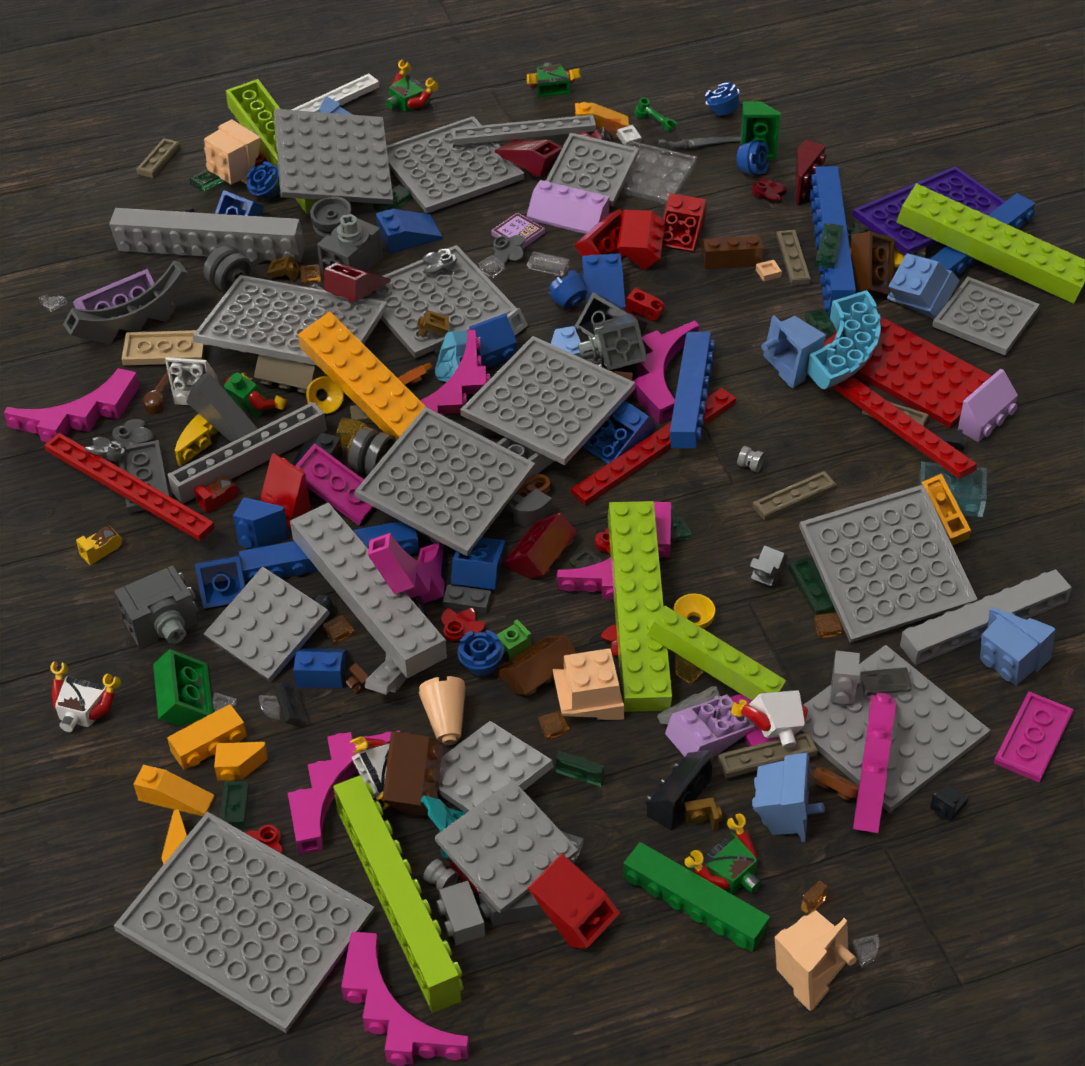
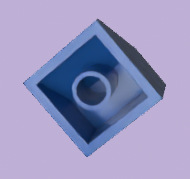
M223 190L215 214L261 217L264 205Z
M505 313L469 326L470 330H476V337H480L481 350H477V356H481V366H486V369L510 360L517 352V341Z
M245 497L242 499L233 515L239 545L254 549L270 546L288 539L289 533L283 506Z
M240 555L195 563L203 609L230 604L245 587Z
M301 648L298 650L293 669L296 687L343 688L347 649Z

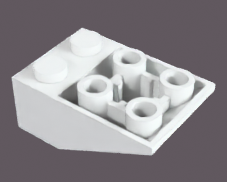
M165 358L175 404L189 405L186 401L192 385L207 371L218 382L217 374L207 360Z

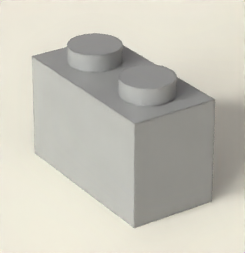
M836 651L831 680L830 702L854 705L859 675L860 653Z
M469 881L440 889V900L436 901L440 916L445 915L447 921L444 922L448 937L453 936L456 945L484 937V921Z

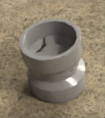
M744 446L739 453L737 465L743 468L747 466L752 471L759 472L765 459V453L761 451L754 452L750 447Z
M439 859L432 861L423 875V879L429 884H435L437 890L455 885L459 877L455 870L447 869L445 863Z

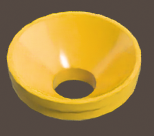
M321 376L309 384L306 391V399L308 404L314 402L324 414H328L340 407L343 401V391L330 377ZM319 389H324L327 393L324 401H320L316 397Z
M701 594L684 595L674 605V611L686 619L690 616L699 617L700 621L695 624L703 629L712 623L715 616L713 602Z

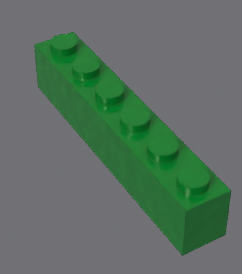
M639 842L623 863V877L630 884L640 886L653 897H659L673 909L681 910L688 914L695 922L703 923L716 934L724 935L731 939L740 948H746L753 952L769 930V915Z

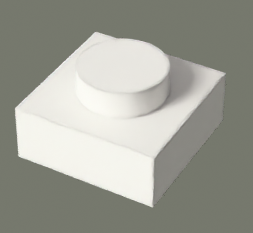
M633 125L620 128L616 133L623 145L626 146L640 143L642 138Z

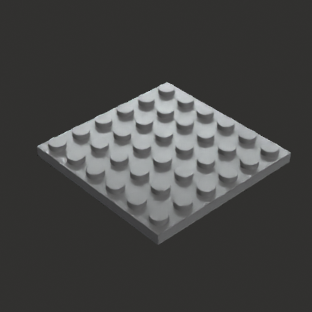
M285 109L274 110L281 197L320 200L326 197L337 196L346 199L348 202L392 204L393 195L383 117Z
M474 116L386 146L390 170L426 214L524 179L523 171L515 163L505 160L495 153V150L500 148L496 141L465 145L453 144L452 128L482 126Z
M457 245L448 248L457 258L455 268L448 271L442 269L436 273L426 274L423 270L428 264L422 259L383 275V277L391 279V282L364 297L387 302V309L380 319L414 358L442 347L445 338L444 335L426 330L423 337L419 336L417 322L420 316L423 317L427 310L449 317L448 332L470 330L469 326L504 313L507 315L516 308Z
M532 336L460 409L461 416L558 463L566 465L633 392L635 382Z
M425 407L355 490V497L468 556L534 470L535 463Z
M924 485L801 521L799 524L850 643L962 608L964 605L972 604L978 600Z
M885 645L859 664L854 705L830 702V685L804 704L808 709V714L804 727L798 732V734L809 732L817 750L859 786L871 695H876V693H886L895 698L896 709L882 805L887 812L891 813L987 738L990 734V729Z

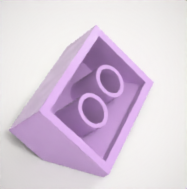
M1000 368L963 401L958 429L963 430V434L977 442L984 437H988L996 426H1000L1005 418L1013 415L1017 409L1018 394L1004 370Z

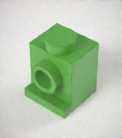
M515 620L512 626L497 634L503 645V655L508 660L531 646V633L518 620Z

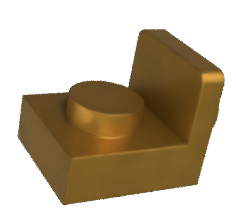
M288 255L272 260L267 275L270 279L287 275L293 282L297 279L300 267Z
M427 310L424 316H420L417 322L419 336L423 337L426 330L445 336L448 332L449 317Z
M712 797L684 802L683 817L685 824H697L710 820L712 830L717 831L719 821H722V812L720 806L715 805L714 798Z

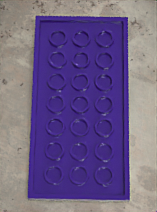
M956 166L917 182L921 186L960 202L985 215H989L1006 202ZM916 183L855 208L852 213L853 217L874 233L894 238V247L904 255L912 254L938 242L896 223L901 208Z

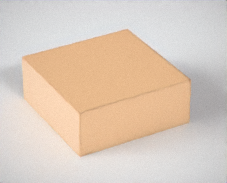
M774 260L756 264V271L763 282L781 277L782 271Z

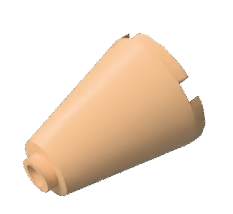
M447 676L446 681H439V677L427 680L420 685L419 696L437 741L446 746L453 745L461 738L466 691L464 680L453 676Z

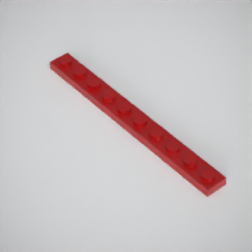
M853 376L832 386L833 389L957 478L961 479L976 471L977 464Z
M723 388L708 396L707 401H705L706 413L703 414L704 425L735 405L736 397ZM671 422L571 488V495L586 506L671 448Z
M58 433L44 445L45 450L198 541H201L215 528L214 522L99 455L86 451L85 447L61 433Z

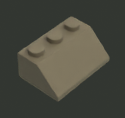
M258 354L254 378L261 379L260 383L268 385L277 382L279 387L291 389V386L298 387L297 391L306 393L309 384L314 379L326 376L327 374L316 365L298 363L286 359L281 360Z

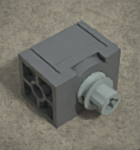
M351 214L343 215L340 218V225L332 231L331 236L327 235L317 244L320 270L323 275L324 269L336 262L369 271L383 258L380 228Z
M632 314L592 324L595 336H588V341L578 343L581 358L585 360L594 358L595 362L600 358L607 370L647 360L638 320Z
M173 565L168 567V569L165 568L128 584L125 588L121 587L114 590L121 618L139 649L158 642V638H166L168 643L172 644L179 643L186 636L185 629L198 624L196 614L199 611L193 601L195 599L194 592L191 587H186L183 574L181 572L177 573Z

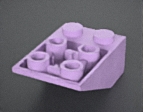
M726 694L673 713L665 734L684 757L689 752L711 750L714 752V758L755 729V725L745 716L737 717L732 715L731 708L734 701Z

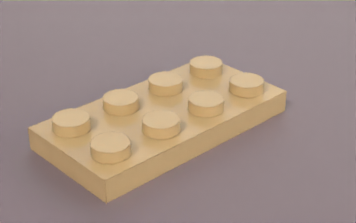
M197 330L126 332L121 360L123 365L166 364V357L203 360L205 345L193 341V335Z

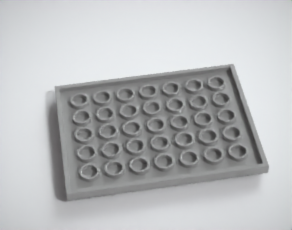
M239 275L194 333L193 341L203 345H212L223 349H233L259 354L260 356H270L281 360L286 359L318 366L299 347L298 334L330 311L364 344L386 311L387 302L364 297L356 302H352L347 298L335 296L325 290Z
M206 812L115 923L114 929L287 1033L348 949L351 932L361 931L374 913V906L213 814Z

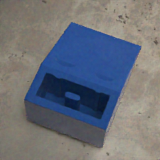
M624 400L582 447L609 464L646 439L656 425L648 415Z

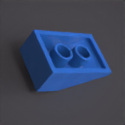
M398 209L376 213L377 227L381 230V239L389 253L443 239L430 214Z
M621 254L582 256V276L587 290L585 303L587 304L594 292L625 309Z
M481 537L468 556L456 551L452 561L451 584L461 587H478L482 590L495 589L499 577L505 540Z

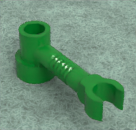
M640 98L634 112L637 118L645 119L649 114L661 123L665 131L670 132L671 127L675 129L676 122L673 119L665 118L651 108L648 98Z

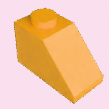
M265 742L217 743L214 765L217 780L225 782L243 780L268 759Z

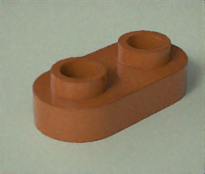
M534 475L525 480L516 493L525 498L536 488L547 494L550 490V480L545 475Z
M822 767L816 768L813 777L816 779L815 783L826 789H829V787L837 791L838 796L846 800L857 798L859 786Z

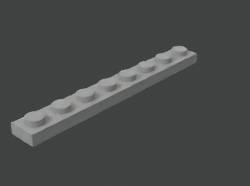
M593 115L452 128L451 135L454 145H465L541 136L569 135L570 132L588 133L596 131V124Z

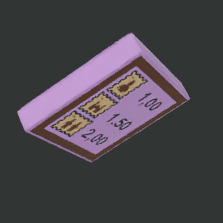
M519 213L514 214L492 230V236L495 238L500 235H505L508 238L514 235L523 236L526 241L520 246L522 249L545 234V228Z

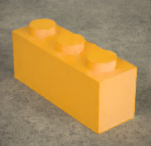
M231 704L172 734L167 737L171 753L183 770L198 765L208 757L216 755L217 743H238L247 737L243 720Z

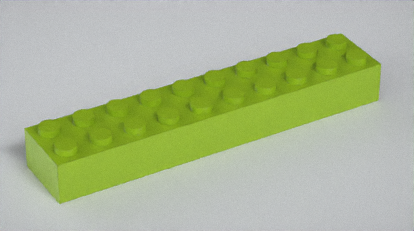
M258 79L226 90L228 108L243 127L261 138L259 150L269 163L278 168L274 110L280 109V107ZM295 198L306 214L310 213L312 206L318 201L317 199Z
M917 183L904 202L896 223L1073 304L1085 283V259Z
M654 501L609 502L608 528L624 712L665 711L670 708L672 700L668 649L647 636L654 620L664 607Z
M360 775L334 785L340 819L432 1014L461 1002L460 991L463 990L460 977H462L461 969L458 963H453L450 958L452 953L446 940L442 942L439 936L441 935L440 926L437 920L432 921L429 915L431 914V909L426 899L422 900L419 895L421 894L420 885L417 879L412 880L410 876L412 871L407 859L402 860L400 856L402 854L400 844L397 839L393 841L391 826L388 820L383 821L381 817L383 816V811L378 801L374 802L372 798L374 797V792L370 783L365 784Z

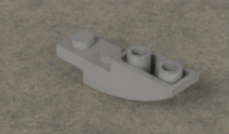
M386 653L385 661L366 679L365 688L386 695L389 691L395 693L404 683L406 677Z

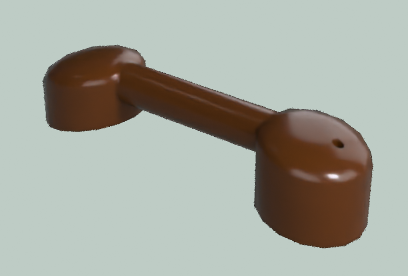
M166 371L156 388L147 392L143 398L144 408L149 414H157L164 408L165 404L161 393L170 381L168 371Z

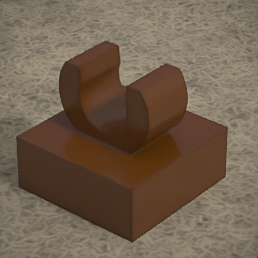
M355 663L349 668L355 676L350 677L346 684L358 694L363 690L366 679L369 676Z

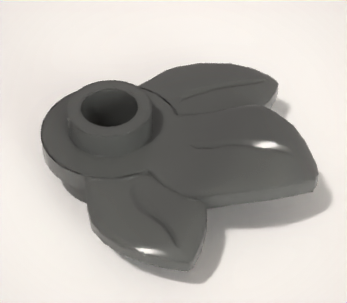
M505 235L496 237L493 244L495 250L494 260L496 263L503 266L508 260H521L524 252L520 246L524 244L526 239L520 235H514L509 238Z
M440 249L437 253L431 252L422 258L428 264L423 270L426 274L436 273L442 269L448 271L457 265V258L449 249Z
M140 419L129 420L124 426L115 427L112 432L114 441L118 440L125 446L150 442L155 438L154 434L144 427L145 422Z
M105 437L92 438L94 445L85 447L86 451L96 455H105V458L111 461H120L125 455V445L118 440L110 441Z

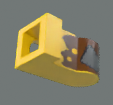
M106 526L100 529L97 534L87 539L82 536L76 539L79 554L89 565H92L118 549L122 543V538L112 527Z

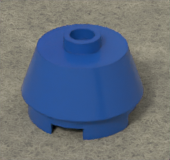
M731 82L720 84L718 89L713 92L709 90L705 94L706 104L715 115H728L739 107V89L736 88V85L732 86Z
M753 140L741 145L737 152V166L739 170L754 177L765 174L769 167V162H766V153H769L767 144L759 140Z
M263 162L264 165L259 167L253 166L246 176L248 179L247 187L251 194L264 199H271L280 192L279 170L275 165Z
M575 270L568 271V276L562 279L557 277L549 286L551 292H548L551 300L564 309H570L579 305L587 295L583 276L579 275Z
M486 630V633L470 631L461 638L457 655L460 662L471 674L485 676L494 672L498 667L503 655V645L498 636L489 630Z

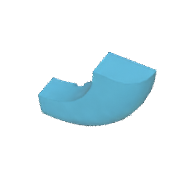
M867 290L832 301L830 320L837 331L835 340L832 344L829 343L822 349L810 353L807 373L821 389L835 386L858 372L871 358L877 346L881 330L880 314L877 312V305Z

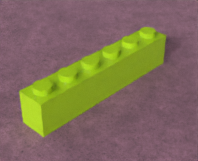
M666 605L654 620L647 636L752 701L761 693L779 692L786 681Z

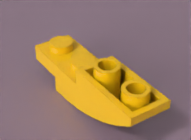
M200 414L186 426L177 441L175 454L180 467L211 445L210 437L218 432Z

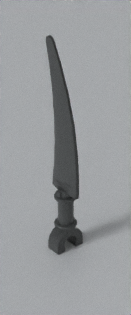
M706 137L683 139L679 142H667L664 139H660L658 144L664 146V148L658 149V154L664 156L674 149L683 148L685 150L688 147L693 148L717 143L740 141V137Z

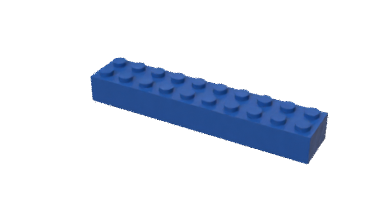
M838 166L815 167V174H811V186H813V189L809 191V199L813 200L811 201V212H814L812 223L816 224L814 225V236H817L815 246L819 248L817 250V261H821L819 262V273H822L820 285L824 286L822 287V299H825L823 308L824 312H827L828 320H830L832 301L853 295L856 291Z

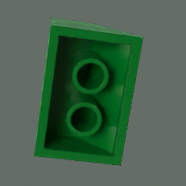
M743 101L740 146L753 140L765 142L769 148V153H766V159H777L781 113L761 101Z
M169 649L153 664L158 719L176 726L192 724L213 713L208 665L205 662Z

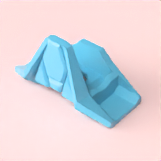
M467 330L446 333L435 367L438 380L447 382L457 370L460 358H463L466 349Z

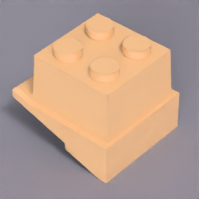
M231 119L218 126L219 130L204 138L206 166L210 172L229 184L241 180L248 185L246 176L250 169L255 166L261 138Z
M611 649L564 655V669H552L562 716L597 717L600 720H623L624 704Z
M815 910L808 916H803L797 923L788 929H783L775 936L777 970L793 987L794 996L809 1011L813 1010L829 991V983L846 963L851 966L857 960L848 950V930L845 918L834 926Z

